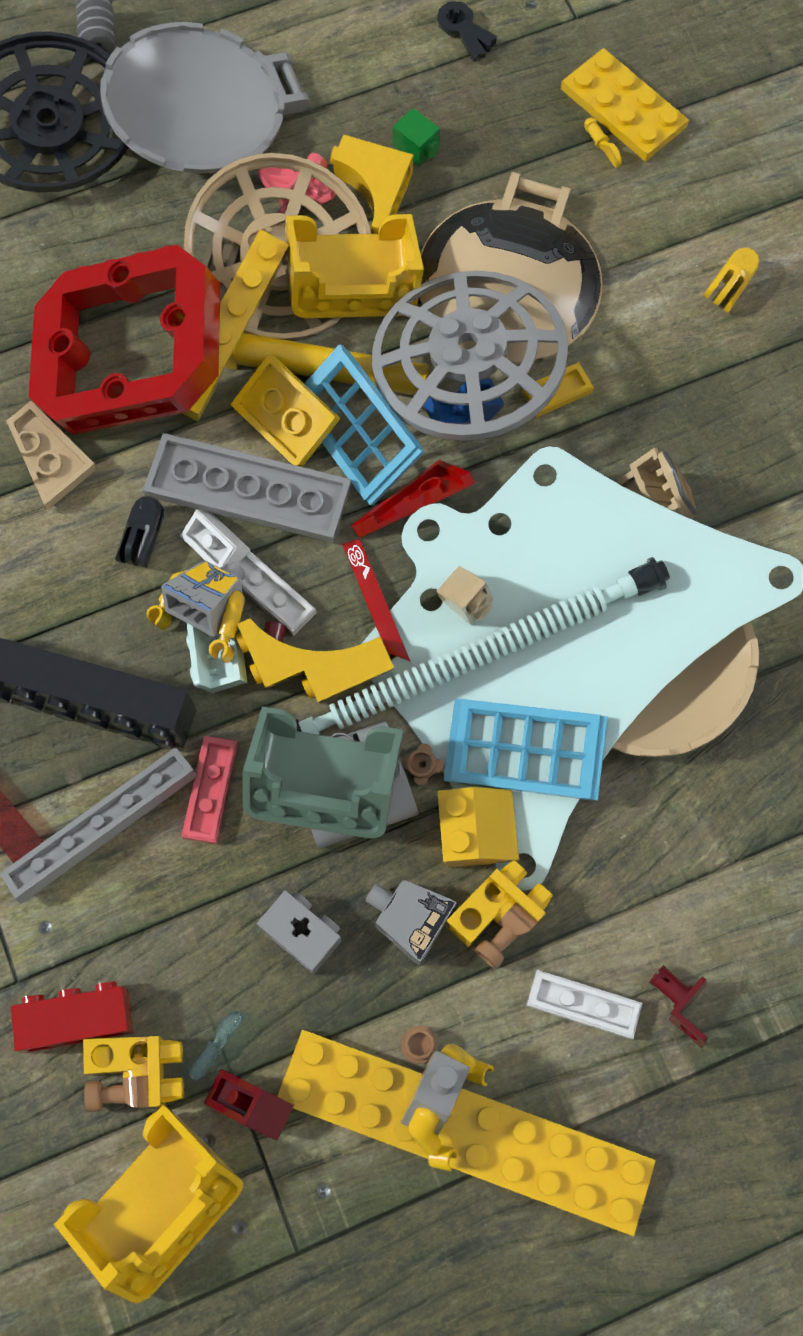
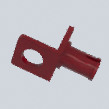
M663 965L658 970L659 973H655L649 983L654 985L674 1003V1009L670 1012L669 1020L699 1047L703 1048L708 1038L682 1014L703 991L707 980L702 976L694 986L688 987Z

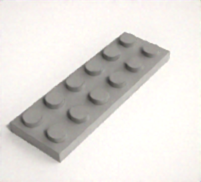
M163 433L143 492L145 496H151L156 499L334 543L352 484L351 479Z

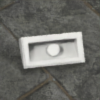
M196 509L180 535L205 561L222 569H225L231 563H238L250 551V548L215 515Z

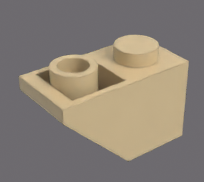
M458 566L436 591L440 599L470 625L476 619L478 621L484 619L492 609L491 602L493 597L487 583L461 566Z

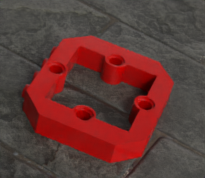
M177 244L167 245L147 252H138L123 258L109 259L102 263L81 266L77 269L63 272L34 306L28 398L72 435L188 412L219 376L221 283L203 263ZM175 288V302L166 306L160 316L161 326L174 339L173 373L130 381L120 373H113L103 380L100 388L75 393L76 371L83 369L91 356L89 347L78 338L79 311L121 300L128 303H136L147 294Z

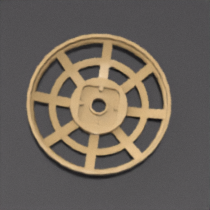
M255 154L238 159L220 169L208 179L197 193L189 209L185 225L184 250L194 257L193 244L196 224L214 233L212 256L216 271L211 273L228 290L232 282L231 279L236 275L259 230L262 229L286 243V216L298 215L301 205L314 213L324 225L317 229V235L339 234L355 224L359 234H371L365 212L354 193L340 178L325 167L311 160L290 154ZM274 167L298 171L299 175L293 190L279 187L255 190L248 171ZM236 177L243 195L227 207L219 221L202 213L201 211L212 194L225 182ZM311 177L321 181L343 201L349 213L333 221L320 204L306 196L305 193ZM271 198L289 200V204L285 214H265L260 200ZM248 205L254 221L247 227L245 232L242 233L229 227L228 224L235 214ZM223 238L240 246L241 262L228 267L224 266L222 258ZM286 256L244 333L289 341L300 340L326 331L344 317L329 318L322 323L319 318H304L309 329L298 332L276 333L257 329L262 314L281 317L295 315L292 311V306L274 307L266 305L271 290H288L290 293L288 260Z

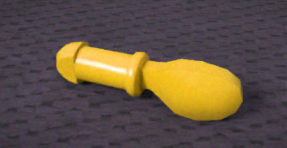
M586 119L584 127L594 140L595 146L604 151L615 168L620 167L622 156L619 149L613 143L608 142L609 137L603 133L596 119Z

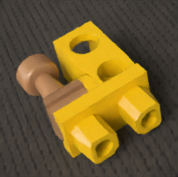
M514 860L503 867L501 871L496 869L445 923V927L468 948L492 920L499 924L501 928L491 942L482 940L474 949L478 956L493 969H497L504 961V956L501 952L516 938L527 935L545 914L543 910L547 907L553 896L552 893L539 883L528 895L524 894L517 885L527 875V872Z
M160 1036L83 1039L85 1075L123 1073V1084L103 1087L99 1080L85 1082L84 1104L86 1112L100 1111L103 1108V1103L128 1104L131 1107L143 1109L158 1108L167 1102L184 1098V1081L182 1077L164 1079V1064L183 1063L182 1042L163 1040Z

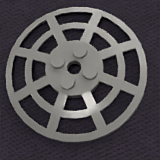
M464 271L443 275L421 284L420 288L408 292L384 317L376 333L372 348V368L376 386L402 421L422 433L442 439L459 441L480 440L498 436L516 429L534 418L548 405L558 391L565 376L568 362L567 334L563 320L555 306L544 294L530 284L509 275L488 271ZM467 281L497 282L512 286L515 289L505 295L490 289L468 288ZM454 283L455 290L438 295L421 307L410 304L431 290ZM527 295L537 300L548 311L556 330L536 329L529 313L518 302ZM469 296L486 297L498 302L488 311L470 308ZM456 298V311L442 318L429 312L439 304ZM509 309H512L521 319L525 329L506 330L499 318ZM398 314L410 317L402 332L400 349L381 355L383 338L389 325ZM418 322L433 328L427 342L410 346L411 336ZM465 341H474L477 343L476 346L471 349H463L460 347V345ZM527 342L526 354L519 367L506 358L508 343ZM538 342L558 343L555 366L549 379L542 387L528 375L536 358ZM430 354V359L435 369L424 380L415 370L411 359ZM399 362L402 363L407 378L418 389L408 406L400 401L389 387L383 373V368ZM497 370H500L509 377L495 387L484 391L480 390L479 380L489 377ZM447 377L454 381L466 382L467 393L448 392L437 387ZM517 385L533 397L514 412L498 419L484 422L482 403L505 395ZM430 397L447 404L469 405L471 424L444 423L419 414V412Z

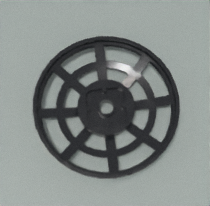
M30 32L0 41V60L15 54L20 67L19 71L12 73L0 82V109L10 113L11 127L0 129V141L17 139L25 147L22 154L16 159L0 145V158L12 166L4 175L0 174V183L23 191L39 193L60 192L93 182L107 173L121 160L129 147L121 139L108 137L111 126L102 108L100 88L81 72L87 57L106 68V62L110 54L86 39L58 32ZM57 48L73 51L75 55L69 68L56 65L32 66L26 50ZM56 76L65 79L61 87L53 85L39 86L36 77ZM25 81L28 90L22 92L14 102L3 96L11 87ZM76 83L87 89L96 100L81 106L78 99L72 94ZM101 111L102 125L99 135L85 131L84 118ZM47 116L55 118L51 123L45 124L40 122L41 118ZM78 141L92 145L84 155L73 161L70 160L66 151ZM102 148L116 150L105 163L87 174L77 176L75 169L89 162ZM38 153L54 154L59 165L37 166L31 165V162ZM25 171L42 175L63 173L66 180L54 183H34L20 181L18 178Z

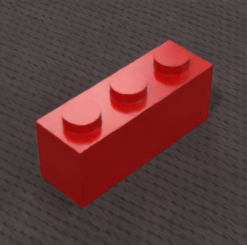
M116 981L96 984L95 991L81 993L80 988L58 991L59 997L44 1000V995L26 996L21 998L22 1004L10 1006L14 1049L20 1053L83 1043V1039H102L133 1034L128 989L123 986L117 987Z

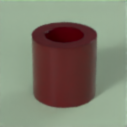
M272 621L266 622L264 632L283 643L285 625Z

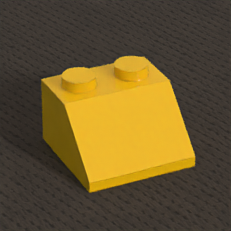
M469 787L437 791L443 862L449 868L512 862L513 860L519 861L512 790Z

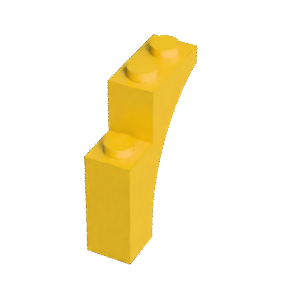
M251 619L237 624L240 633H237L235 636L243 653L249 651L254 661V664L249 666L257 685L264 683L267 689L305 673L307 678L301 680L309 699L316 697L318 703H321L394 670V666L380 636L366 643L343 650L312 651L296 648L276 640L261 630Z

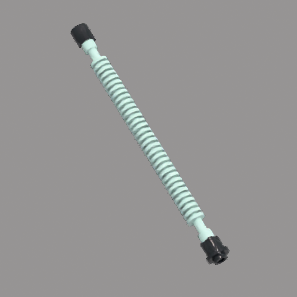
M650 557L647 559V563L629 570V575L616 580L617 584L602 591L597 586L591 587L593 595L587 589L583 591L585 598H583L581 593L575 595L577 602H575L573 597L567 598L568 606L562 600L559 602L560 609H558L556 604L550 606L552 613H550L548 608L542 609L543 617L539 611L535 612V621L531 615L526 616L528 624H525L524 620L520 619L518 620L519 628H517L513 622L509 624L510 632L506 626L501 628L503 635H500L497 629L493 631L494 639H492L490 633L485 635L487 640L485 643L482 637L477 638L479 646H476L474 641L468 642L470 650L464 644L460 646L463 653L459 654L457 648L452 650L454 654L452 658L449 652L444 653L446 660L443 661L439 655L436 657L438 662L436 665L430 659L428 660L429 668H426L424 662L419 664L422 670L418 672L416 666L412 667L414 675L410 676L408 670L403 671L405 679H402L400 674L395 675L397 682L394 683L390 677L387 679L389 684L387 687L381 681L378 683L380 690H377L375 684L370 686L371 694L365 688L362 690L364 697H361L360 693L356 692L354 693L355 701H353L351 696H347L346 701L348 704L346 705L342 699L337 701L339 708L336 707L335 703L329 704L331 712L315 719L312 716L300 722L296 719L297 731L320 735V731L336 724L340 730L344 729V720L348 726L353 725L351 717H354L355 721L359 722L361 721L359 714L362 713L366 719L369 717L367 711L369 709L375 715L378 713L376 706H379L382 712L386 710L385 702H387L389 708L394 706L392 702L394 698L397 704L402 703L401 695L404 696L405 700H409V691L412 692L414 697L418 696L419 694L416 690L418 687L424 693L427 691L424 686L427 683L431 690L435 688L432 681L436 680L438 686L443 684L441 680L443 676L446 682L451 681L450 673H453L456 679L460 677L457 670L460 669L463 675L468 673L465 666H469L470 670L474 671L476 670L474 662H477L479 668L483 667V658L489 664L492 662L490 656L492 654L495 660L500 659L499 651L502 652L504 657L509 655L508 647L514 653L517 651L515 644H518L519 648L523 649L525 648L524 640L530 646L534 644L533 636L536 642L542 640L540 633L543 634L544 638L550 637L548 629L554 635L558 633L557 625L563 631L566 629L565 622L569 627L575 625L573 618L579 624L583 622L581 615L584 616L585 620L591 618L590 611L593 616L599 615L598 607L604 613L608 611L607 603L622 596L626 599L635 594L642 596L657 588L664 590L667 588L666 581L670 579L667 567L662 560L657 562L654 557Z

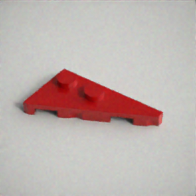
M438 460L353 523L351 527L356 536L361 538L415 513L421 507L434 504L466 489L476 482L469 471Z

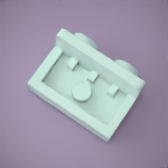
M187 623L188 635L186 642L190 650V676L194 686L215 693L247 683L244 653L236 636L235 638H230L229 645L234 650V658L231 662L225 663L222 661L224 649L220 650L216 660L209 653V645L214 640L219 639L221 634L218 633L215 637H212Z

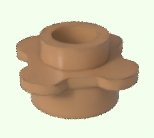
M428 744L419 745L418 750L412 752L410 756L404 757L402 761L403 768L413 774L414 782L418 785H426L428 778L435 773H441L444 768L443 761L436 759L432 754L431 746ZM422 761L426 762V766L424 768L420 767V763Z

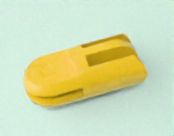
M748 247L737 249L721 268L703 296L708 299L722 280L725 284L712 303L718 306L731 288L735 289L736 291L723 308V311L726 313L730 312L758 270L760 264L758 254Z

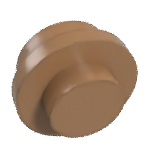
M414 1026L408 1029L401 1040L403 1055L407 1060L415 1064L427 1063L438 1048L435 1034L424 1026Z

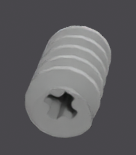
M75 0L77 36L96 44L111 55L116 49L113 0Z

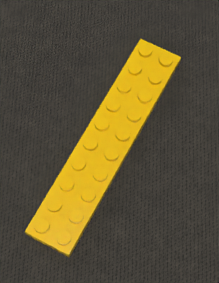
M302 1029L277 1097L293 1104V1109L429 1159V1154H426L412 1137L408 1127L401 1124L422 1077V1073ZM461 1088L451 1114L437 1136L441 1140V1145L457 1149V1158L450 1157L449 1160L451 1168L631 1236L635 1235L656 1160Z

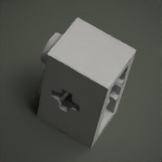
M284 890L256 924L267 936L312 974H315L342 942L341 936L337 934L340 927L326 915H323L320 919L310 911L313 905L300 893L296 892L292 896ZM308 922L307 927L310 934L307 937L303 934L295 937L297 932L294 926L296 923L303 926Z

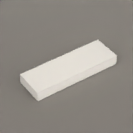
M251 551L237 563L245 572V578L241 581L242 591L275 621L285 625L286 630L292 636L316 614V609Z
M536 970L526 1006L632 1040L634 1039L643 1003Z

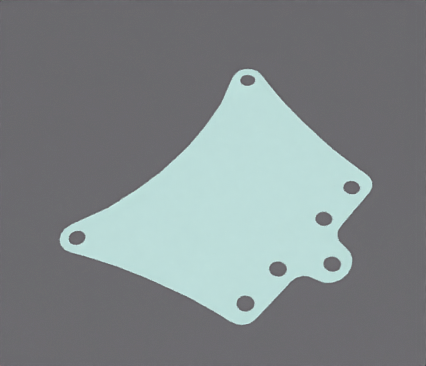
M545 447L535 452L478 511L469 514L460 513L443 504H430L421 507L410 516L404 525L401 537L402 546L415 563L416 578L411 587L390 610L410 661L396 656V658L391 660L394 670L371 681L379 689L378 683L381 681L387 687L389 686L388 678L391 677L393 682L396 683L395 675L400 674L401 678L405 679L403 671L408 670L410 676L414 675L411 668L416 666L418 672L422 670L419 664L423 662L426 668H429L428 660L432 659L436 665L438 664L436 657L440 655L442 660L445 661L444 653L449 652L452 658L454 657L452 650L457 648L459 654L463 652L460 646L464 644L470 650L471 648L468 643L470 641H474L475 645L479 646L477 642L479 637H482L485 643L487 642L485 635L490 633L492 639H494L493 631L497 629L500 635H503L501 628L506 626L510 632L509 624L513 622L517 628H519L518 620L523 619L525 624H528L526 616L531 615L535 621V612L539 611L543 617L542 609L548 608L550 613H552L550 606L556 604L558 609H560L559 602L562 600L568 606L567 598L573 597L575 602H577L575 595L581 593L583 598H585L583 591L587 589L593 595L591 587L597 586L600 591L617 584L616 580L629 575V570L647 563L648 558L654 557L657 562L662 560L669 572L670 579L666 581V589L660 590L657 588L642 596L635 594L626 599L622 596L607 603L608 611L604 613L598 607L599 615L593 616L590 611L591 618L585 620L584 616L581 615L583 622L579 624L573 618L574 626L569 627L565 622L566 629L561 631L557 625L558 633L554 635L548 629L550 634L548 638H544L543 634L540 633L541 641L536 642L533 636L534 644L529 646L526 640H524L525 648L520 649L518 644H515L517 651L514 653L508 647L509 655L504 657L502 652L499 651L500 659L495 660L492 654L490 655L492 662L487 664L485 658H483L484 666L480 668L477 662H474L476 668L474 671H471L469 666H465L468 673L463 675L459 669L457 671L460 677L456 679L453 673H450L451 681L446 682L443 676L441 677L443 684L438 686L437 681L434 680L432 682L435 688L431 690L428 683L424 685L427 690L424 693L421 692L420 687L416 688L418 696L414 697L412 692L409 691V700H405L404 696L401 695L402 703L397 704L395 698L392 699L394 707L408 722L422 744L430 745L432 754L436 759L443 761L444 768L442 772L444 774L455 699L608 716L604 760L618 738L640 712L670 681L695 659L738 627L776 609L801 594L803 591V565L791 555L722 533L682 516L617 484L568 452L558 447ZM544 464L552 466L557 473L555 482L546 487L538 485L533 477L536 468ZM504 513L511 519V528L506 534L495 535L489 530L488 523L494 514ZM424 520H434L440 527L439 535L433 541H423L417 534V528ZM458 566L484 580L493 597L490 612L481 621L476 619L472 625L444 602L440 608L434 611H427L420 604L422 593L430 588L438 590ZM778 566L789 568L794 576L791 586L786 589L773 587L769 582V573L773 568ZM376 627L363 643L380 636ZM473 713L470 739L492 742L495 716ZM503 717L500 743L522 745L525 719ZM533 720L530 746L552 749L556 723ZM564 724L561 750L583 753L586 726ZM469 746L465 772L487 774L491 748ZM499 750L495 775L518 778L521 752ZM529 753L526 779L548 782L551 756ZM560 757L557 783L579 786L582 759ZM449 782L453 789L469 787L488 788ZM513 791L519 854L526 853L531 855L536 863L534 873L529 877L523 878L517 885L520 890H531L538 883H543L549 872L568 818L579 799ZM510 862L495 863V865L501 871Z

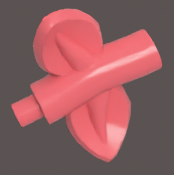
M310 153L307 158L325 168L328 167L325 158L317 153ZM274 167L262 168L257 171L261 182L266 188L279 187L293 190L299 175L298 171ZM311 177L305 193L306 196L312 198L320 205L332 200L336 196L321 181ZM280 199L281 208L278 213L285 214L289 200Z

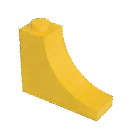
M343 135L339 146L333 147L330 164L334 165V175L354 187L366 199L374 216L371 234H378L382 220L398 212L413 174V154Z

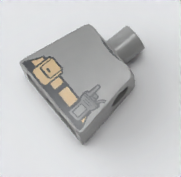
M405 880L401 881L394 893L376 883L365 900L382 912L376 921V928L419 966L457 904L452 899Z

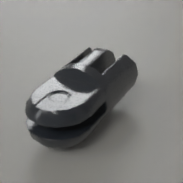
M144 496L135 501L115 556L116 562L128 563L134 566L139 565L144 568L148 567L164 519L163 506L157 499L151 496Z

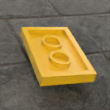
M271 354L267 355L230 404L292 465L300 467L304 466L341 419L281 361Z

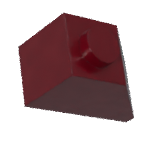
M220 1069L204 1102L205 1105L238 1123L277 1141L294 1106L223 1069Z

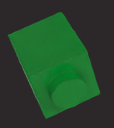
M412 108L393 125V147L399 151L413 154V162L420 166L428 158L432 159L439 151L440 128L416 109Z

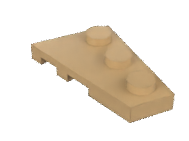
M32 401L6 420L47 511L97 470L94 462Z

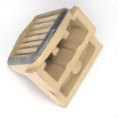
M657 448L651 449L630 464V472L615 481L617 484L689 519H693L696 516L697 511L691 488L666 451L659 453Z

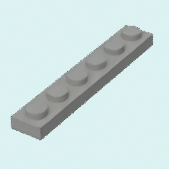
M175 747L0 873L2 879L14 898L20 904L24 903L197 777V774Z

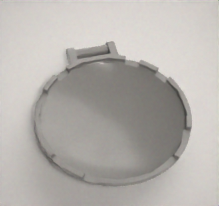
M192 22L159 24L131 35L130 41L121 48L116 47L108 58L100 84V96L104 114L109 125L122 142L152 163L186 173H217L220 169L238 159L262 154L276 138L281 128L283 115L303 112L310 107L311 102L307 93L301 89L292 68L293 61L289 53L283 52L264 56L260 51L254 52L244 45V39L231 32L221 29L219 33L203 29V24ZM278 73H282L291 94L286 95L277 75Z

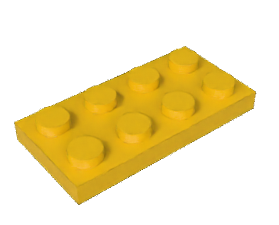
M604 48L562 80L561 90L645 162L685 130L689 122L688 118Z

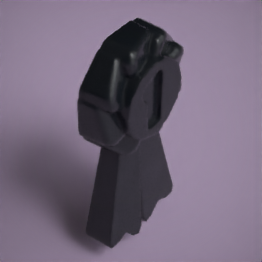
M447 2L438 10V27L446 32L448 36H460L473 62H476L478 58H485L486 51L490 52L491 46L496 44L497 36L473 23V11L464 2Z

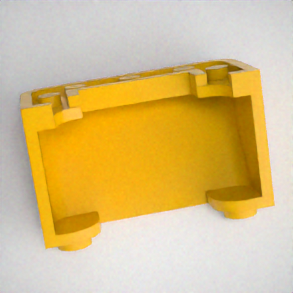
M395 214L384 218L380 223L378 234L317 235L316 222L308 216H286L285 233L286 243L289 244L287 260L292 311L296 316L301 318L386 316L391 308L408 292L421 287L424 269L412 214ZM418 298L412 301L410 304L417 306Z
M164 1104L157 1112L151 1114L145 1122L143 1137L149 1143L148 1147L97 1203L91 1199L72 1202L54 1224L105 1290L132 1303L143 1302L158 1290L236 1201L243 1189V1181Z

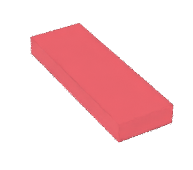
M210 736L203 737L196 768L197 777L193 782L181 835L183 839L218 844L239 747L238 741Z

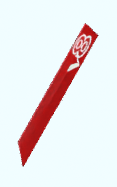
M360 539L342 543L387 653L410 661Z

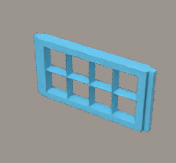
M339 344L305 382V385L317 396L325 388L336 402L331 410L337 413L341 409L352 425L337 441L329 433L322 444L347 478L351 479V483L369 505H374L425 452L421 444L398 414L391 408L353 355L343 345ZM345 367L356 382L340 399L329 383ZM361 388L372 403L356 420L345 406V403ZM377 409L388 425L372 441L361 425ZM357 430L368 446L352 462L341 446ZM393 430L405 446L388 463L377 446ZM373 451L384 468L368 484L357 467Z
M455 699L444 782L598 801L608 716ZM473 713L495 716L492 742L470 739ZM503 717L525 719L522 745L500 743ZM533 720L556 723L552 749L530 746ZM564 724L586 726L583 753L561 750ZM469 746L491 748L487 774L465 772ZM499 750L521 752L518 778L495 775ZM529 753L551 756L548 782L526 779ZM560 757L582 759L579 786L557 783Z

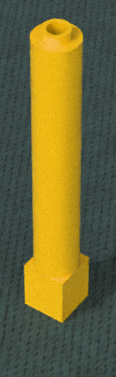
M243 332L226 368L238 370L239 365L258 368L267 355L271 354L281 361L293 374L311 377L335 348ZM349 351L376 385L372 368V355ZM401 362L383 368L384 376L393 392L415 396L418 389L407 378ZM412 362L415 370L424 380L432 373L429 372L430 365ZM345 367L331 380L352 385L356 382Z

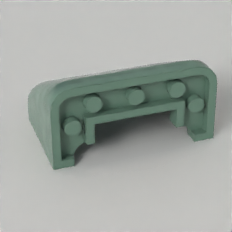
M262 706L243 768L244 811L249 816L263 821L374 839L382 836L385 833L403 730L381 726L368 731L365 743L299 732L297 731L296 719L288 711Z

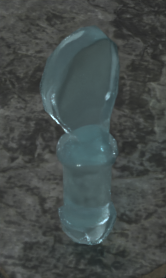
M233 1011L221 1020L217 1027L215 1041L213 1043L208 1041V1046L196 1062L191 1064L189 1068L190 1078L193 1080L202 1079L218 1055L223 1053L224 1045L242 1023L243 1016L239 1011Z

